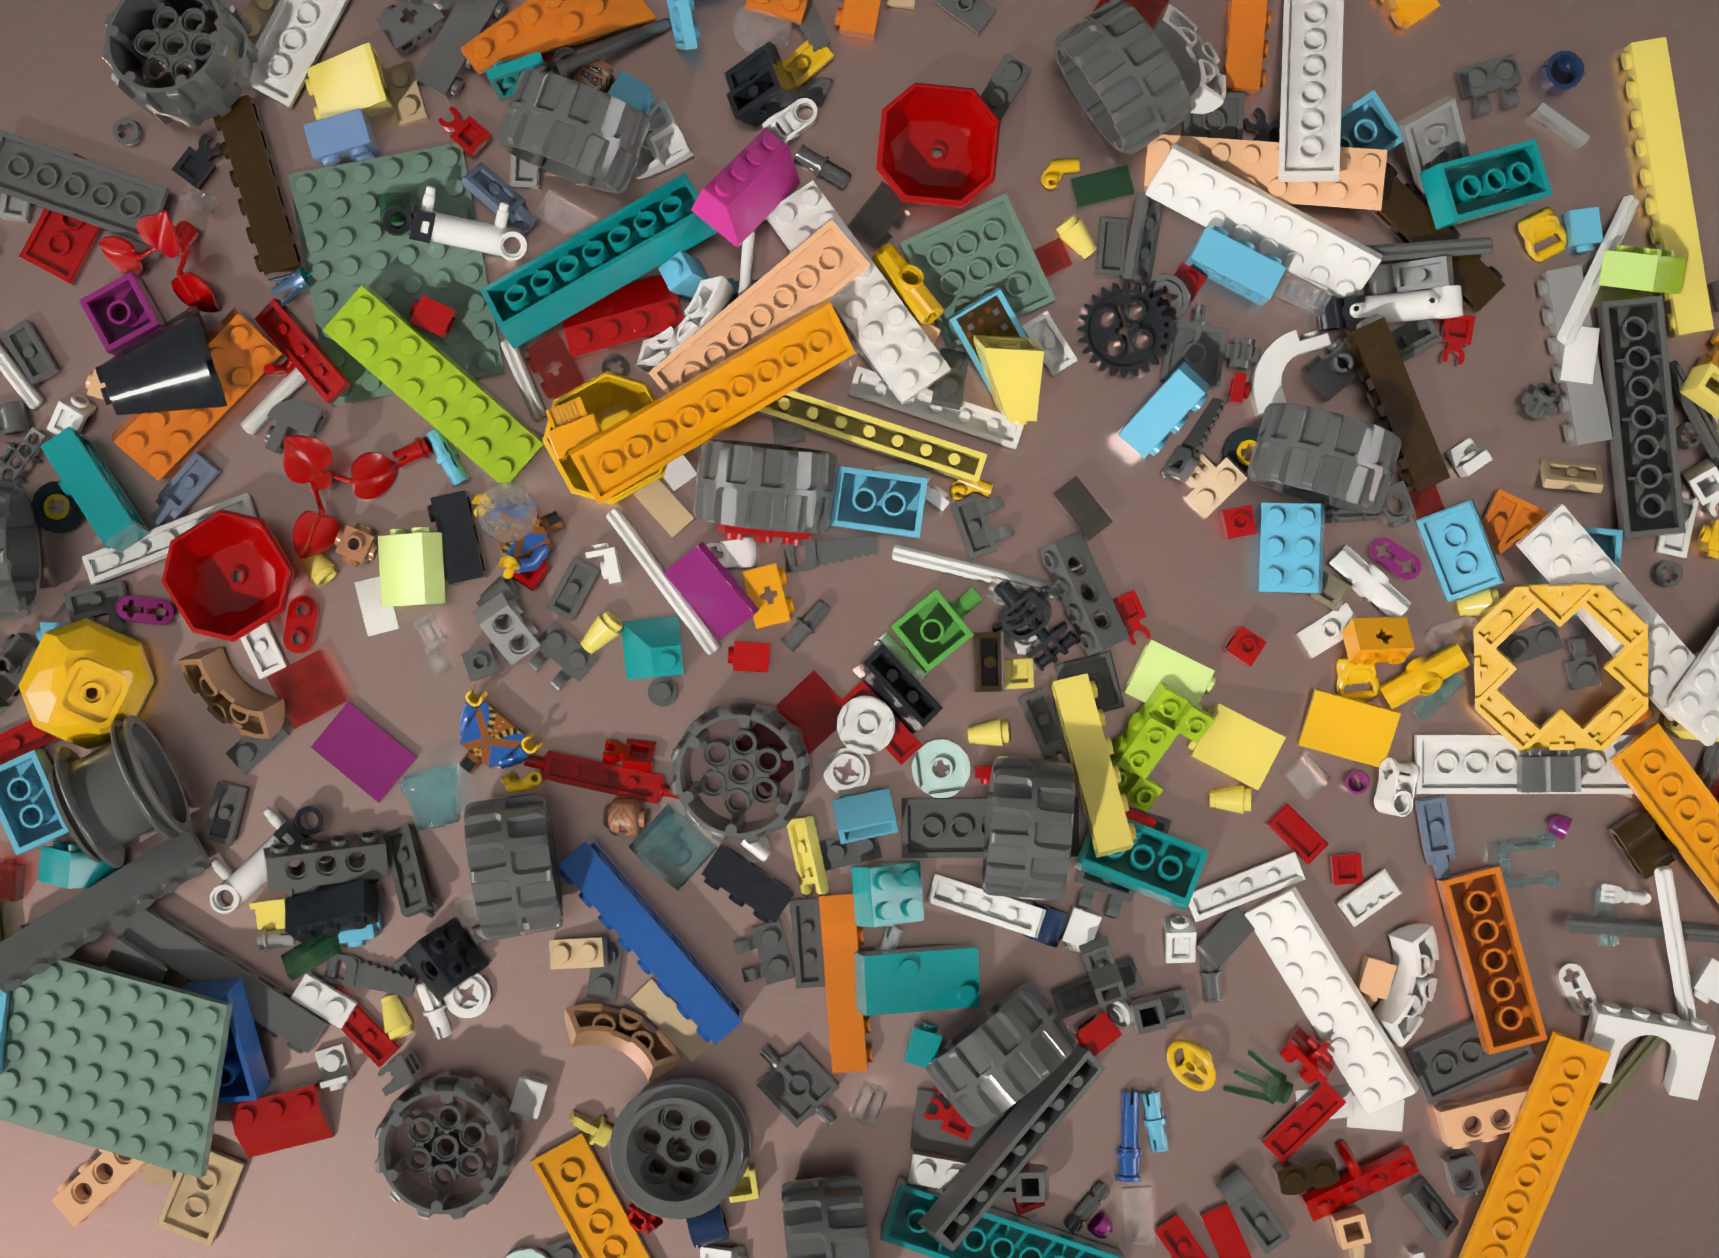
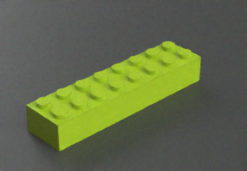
M367 284L361 285L323 329L328 336L504 488L507 487L544 444L543 438Z

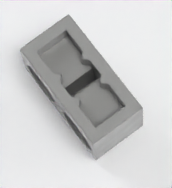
M501 592L476 609L473 614L478 625L512 666L540 646L536 637L539 631L530 618L526 621L522 618L520 614L523 611L514 598L508 600ZM506 614L504 618L496 620L499 615ZM516 635H522L519 639L512 640Z

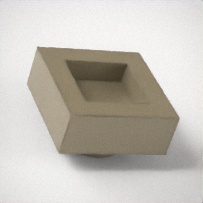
M1324 571L1323 594H1311L1310 596L1334 611H1339L1352 585L1332 573Z

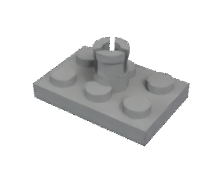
M1447 94L1398 122L1416 190L1424 198L1426 194L1419 173L1437 164L1470 156L1456 100L1453 96Z

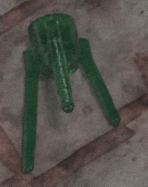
M1249 1050L1248 1056L1271 1073L1274 1078L1270 1076L1265 1082L1239 1070H1234V1075L1263 1087V1092L1266 1094L1230 1086H1224L1223 1090L1264 1100L1271 1104L1278 1102L1285 1105L1292 1094L1293 1083L1286 1080V1074L1279 1072L1260 1056Z

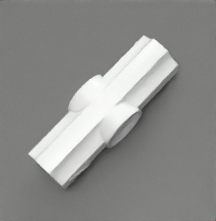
M1344 544L1328 562L1352 585V589L1361 598L1369 603L1372 602L1387 617H1401L1412 604L1389 583V579L1374 565L1365 562L1347 544Z

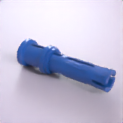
M1129 1090L1121 1091V1146L1116 1150V1155L1119 1156V1172L1115 1175V1180L1121 1182H1141L1139 1157L1142 1156L1143 1151L1138 1147L1141 1092L1132 1091L1130 1103Z

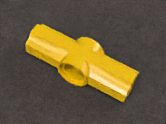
M887 243L881 246L873 254L871 260L892 285V289L900 300L910 308L921 324L927 326L934 323L942 315L944 309L924 285L923 272L918 267L909 265L894 245Z
M1455 642L1429 658L1421 656L1413 659L1406 666L1405 672L1379 686V689L1393 710L1419 694L1426 696L1435 693L1442 686L1443 680L1470 664L1459 645Z

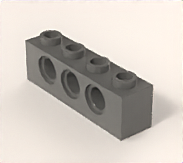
M1081 530L1039 549L1043 564L1051 575L1055 590L1062 599L1067 610V616L1073 623L1079 637V642L1087 656L1101 652L1130 638Z
M367 831L361 833L360 836L354 837L336 835L331 837L330 840L305 839L298 844L288 845L287 843L280 842L263 848L269 892L389 876L386 842L383 833ZM354 852L363 853L358 859L353 860L349 858ZM323 856L333 857L328 863L319 862ZM299 859L303 861L298 867L289 866V863L293 860Z

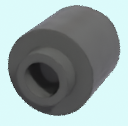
M500 576L480 595L481 599L477 602V605L481 607L501 592L508 600L514 598L517 601L520 598V595L517 593L520 587L511 578L504 580Z

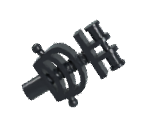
M1004 579L994 588V591L1006 606L999 610L998 617L1000 622L994 623L992 630L999 632L1002 628H1005L1007 634L1014 640H1025L1035 635L1038 640L1026 649V655L1030 659L1042 649L1044 653L1038 658L1035 657L1033 659L1041 671L1045 670L1049 663H1056L1058 661L1056 655L1059 652L1066 655L1069 653L1068 649L1080 643L1071 630L1068 632V635L1060 640L1058 636L1067 630V623L1064 620L1049 632L1046 630L1045 626L1048 624L1052 613L1051 604L1044 597L1050 592L1049 586L1043 585L1040 592L1031 586L1020 594L1008 579ZM1036 601V606L1032 610H1030L1029 608L1031 607L1033 602ZM1044 607L1046 611L1045 615L1040 621H1038L1037 616L1039 615L1041 608ZM1026 625H1027L1028 628H1029V629H1027V630H1017V629H1020V628H1022V627H1024V626H1026ZM1051 642L1056 646L1053 650L1048 646Z

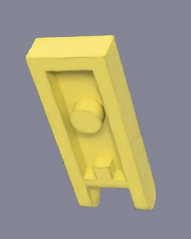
M813 815L792 818L787 825L801 893L805 897L812 896L814 893L813 884H815L817 893L825 895L829 892V886Z

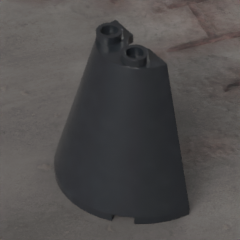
M196 305L187 308L104 364L95 367L100 383H105L106 387L101 388L106 406L112 404L116 415L227 406L222 384L215 369L206 339L207 333L203 319Z

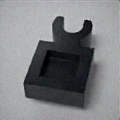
M1257 107L1254 110L1255 115L1259 118L1258 123L1253 124L1249 119H1244L1243 126L1247 130L1255 131L1258 134L1252 141L1279 142L1280 124L1276 119L1268 124L1262 109Z
M207 133L200 137L197 151L189 146L171 169L197 189L215 167L209 159L222 152V146L219 142L214 148H207V142L211 139V136Z

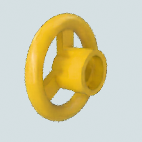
M1176 1040L1169 1045L1167 1061L1171 1071L1181 1083L1196 1091H1206L1213 1087L1216 1082V1069L1212 1062V1056L1205 1047L1188 1040ZM1182 1048L1185 1060L1182 1064L1178 1065L1175 1054L1178 1049ZM1185 1073L1196 1074L1205 1082L1194 1081Z

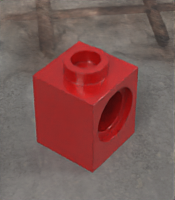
M424 295L421 296L420 301L416 299L413 302L409 311V315L412 316L410 320L412 324L445 340L459 314L457 311Z
M1252 504L1218 511L1223 540L1257 534Z
M1238 626L1222 651L1245 666L1251 667L1267 641L1244 626Z
M734 641V647L729 646L728 664H733V671L768 673L771 643Z
M1103 1008L1099 1009L1074 1029L1078 1035V1045L1088 1051L1090 1050L1094 1056L1122 1036L1120 1030Z

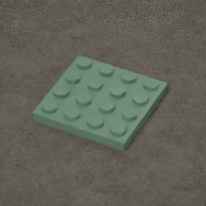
M1007 193L899 243L908 264L918 267L923 272L924 285L944 309L942 315L935 322L941 330L949 350L962 345V342L948 317L998 287L1001 289L1017 319L1056 301Z

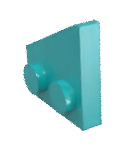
M538 51L512 61H499L493 64L492 68L487 69L488 79L499 100L513 95L520 74L525 69L536 70L535 67L543 66L544 61L541 52Z

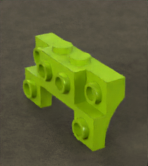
M1163 682L1158 684L1139 712L1133 714L1129 721V726L1123 734L1118 736L1112 745L1114 754L1110 755L1112 766H1118L1121 776V783H1117L1120 794L1126 795L1128 803L1148 812L1164 789L1161 784L1147 776L1179 733L1199 743L1215 721L1213 716L1190 702L1174 688Z

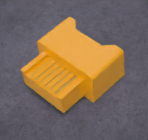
M581 397L545 410L553 429L546 433L559 462L567 459L568 451L602 432L596 415L594 413L588 415Z

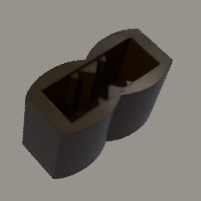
M1637 809L1608 829L1637 875L1646 880L1654 875L1656 868L1668 866L1675 861L1672 855L1675 850L1665 836L1663 838L1659 836L1656 830L1659 825L1650 813L1647 812L1645 814L1644 811Z
M1313 1152L1304 1156L1301 1160L1290 1158L1284 1164L1279 1161L1272 1166L1277 1188L1285 1195H1297L1305 1192L1310 1187H1329L1340 1180L1335 1159L1328 1152Z

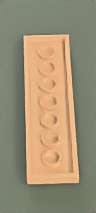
M1163 134L1147 145L1144 191H1146L1173 144L1176 143L1287 204L1382 210L1388 150L1340 147V181L1279 182V142Z
M831 219L648 372L665 394L671 392L824 301H830L870 267V263Z

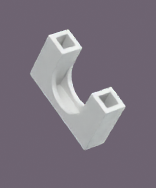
M1593 1002L1583 1041L1607 1049L1611 1053L1600 1082L1611 1084L1619 1053L1625 1044L1639 1036L1654 1035L1668 1041L1671 1047L1669 1061L1662 1082L1667 1093L1671 1096L1698 1100L1716 1038L1714 1031L1706 1021L1698 1018H1691L1690 1021L1679 1019L1678 1016L1671 1013L1652 1014L1640 1007H1633L1632 1010L1621 1008L1620 1005L1613 1002H1603V1004Z

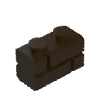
M973 632L974 692L1005 691L1004 632Z

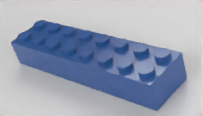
M591 837L558 864L562 869L559 872L560 876L570 886L574 883L581 891L578 894L580 899L589 908L594 906L601 914L598 916V919L608 930L613 928L619 934L620 938L617 940L628 953L633 950L640 959L637 963L647 975L653 973L659 980V983H657L658 988L666 997L671 995L679 1004L676 1008L685 1019L689 1020L692 1018L698 1025L696 1031L704 1041L709 1042L711 1040L716 1045L742 1022L745 1013Z

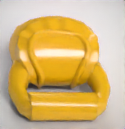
M1547 206L1536 210L1518 222V229L1525 240L1527 253L1535 261L1543 262L1566 249L1568 244L1567 233L1551 207ZM1558 234L1560 240L1535 252L1534 246L1536 243H1540V241Z
M1347 655L1340 657L1336 663L1338 674L1336 683L1337 693L1364 702L1373 701L1378 695L1380 686L1376 673V663L1364 666L1361 663H1349ZM1370 682L1372 685V689L1344 692L1345 686L1348 684L1351 686L1352 684H1367Z

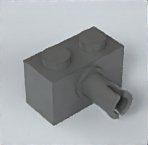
M1341 336L1327 347L1331 352L1321 359L1317 355L1305 365L1308 371L1302 375L1324 403L1332 399L1359 376L1355 365L1359 364L1355 354H1350Z
M26 633L11 634L1 646L3 651L0 653V696L6 701H14L21 694L18 685L38 647L36 641Z

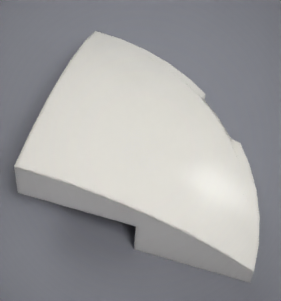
M664 100L657 103L645 115L649 118L650 127L634 169L635 177L638 180L665 171L694 156L681 127Z

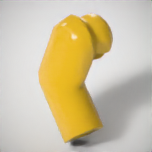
M1079 157L1050 161L1042 172L1041 183L1048 189H1054L1058 186L1065 173L1080 172Z
M979 479L977 485L957 480L950 487V496L954 500L959 501L976 492L989 498L994 484L983 479Z
M532 771L518 779L514 772H510L501 778V782L506 787L504 789L507 792L525 791L539 785L541 775L536 771Z

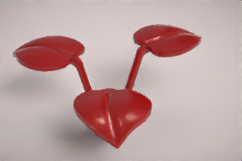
M167 210L141 217L136 224L137 231L143 241L151 246L142 253H136L133 244L119 236H107L99 242V246L102 248V252L107 260L125 275L129 272L138 275L143 269L139 260L155 250L170 258H175L182 254L176 271L178 277L171 281L172 288L177 297L189 307L196 305L201 312H218L221 309L217 305L213 291L203 278L191 272H183L187 257L192 253L189 247L198 238V231L191 223L180 221L174 227Z
M304 435L284 436L283 466L285 474L295 483H309L311 485L310 491L314 495L319 510L318 514L314 511H305L296 520L292 535L296 554L300 558L306 559L327 551L333 546L339 532L336 519L330 515H324L325 509L318 492L319 490L328 488L331 485L332 478H336L348 484L354 483L353 493L358 498L373 499L379 497L390 488L396 478L398 471L396 461L382 453H364L352 464L351 474L353 477L348 478L327 468L332 463V452L323 441Z

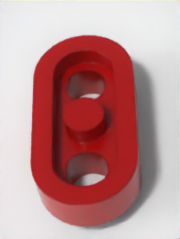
M297 596L292 599L288 607L283 642L285 647L293 653H305L313 647L315 642L320 607L318 602L311 596ZM302 604L308 608L307 613L303 616L298 612V608ZM296 633L302 635L303 640L300 644H296L293 641Z

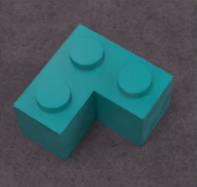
M53 841L52 846H41L38 881L65 888H89L120 868L109 866L104 861L95 862L91 860L78 844H71L69 841Z

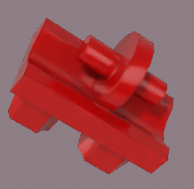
M1300 1026L1293 1030L1280 1052V1056L1287 1063H1292L1298 1059L1303 1064L1299 1073L1307 1084L1317 1080L1323 1084L1328 1080L1329 1073L1336 1065L1331 1060L1333 1056L1327 1051L1331 1042L1327 1038L1318 1042L1313 1035L1309 1037Z

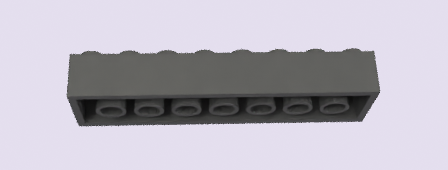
M1663 296L1601 302L1597 306V315L1600 328L1599 335L1606 404L1613 437L1610 440L1618 528L1623 530L1622 540L1686 533Z

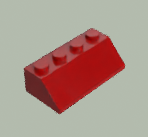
M659 275L626 284L562 321L571 357L574 360L643 342V340L660 334L670 326L675 329L685 317L678 294L671 292L663 276Z

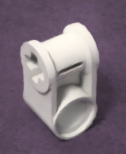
M800 98L784 110L768 118L762 124V127H766L785 144L790 145L801 134L818 122L819 111L811 99ZM804 106L813 109V115L808 120H801L797 117L799 109ZM778 125L781 127L785 135H783L780 132V130L777 127Z
M754 537L743 538V540L729 539V541L712 542L706 545L710 551L711 548H716L718 553H722V558L718 560L724 568L758 567Z
M1386 758L1382 761L1379 767V778L1374 797V805L1378 812L1405 817L1412 811L1416 782L1419 777L1416 763L1410 761L1399 763L1393 758Z

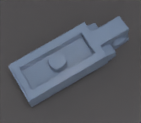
M480 162L462 178L460 183L495 214H497L501 202L509 204L507 224H513V227L520 229L524 235L533 228L537 218L527 211L528 208L524 204L525 199L483 162Z
M196 451L158 494L159 497L155 502L159 507L149 518L160 526L164 525L171 516L177 519L185 513L221 470L200 452Z
M1441 795L1415 800L1424 858H1426L1427 865L1433 864L1436 878L1451 877L1448 862L1454 861V854L1456 852L1446 796Z

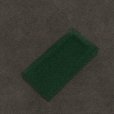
M1128 165L1070 179L1077 209L1135 194Z
M337 935L315 938L312 942L298 944L282 954L281 959L287 976L294 981L343 949L341 944H339Z

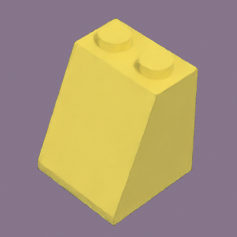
M370 43L360 45L307 68L309 78L305 79V84L309 95H314L317 106L313 107L317 121L361 108L370 118L395 111L382 70L384 68L380 55Z
M974 335L973 341L995 406L1012 424L1026 425L1027 421H1037L1044 350L1032 338Z
M1215 703L1213 707L1208 706L1205 711L1211 714L1215 721L1199 743L1190 739L1187 747L1191 750L1188 755L1251 788L1259 790L1286 737L1219 703Z

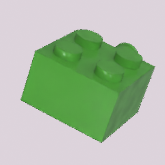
M971 586L968 591L951 603L949 601L947 603L939 591L935 589L890 627L923 668L929 672L973 636V633L963 622V616L982 602L983 599Z

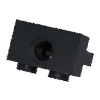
M767 42L724 73L730 88V92L726 95L735 119L755 128L801 97L792 73L784 68L777 47L771 42Z
M455 918L418 940L403 954L438 1002L489 965Z

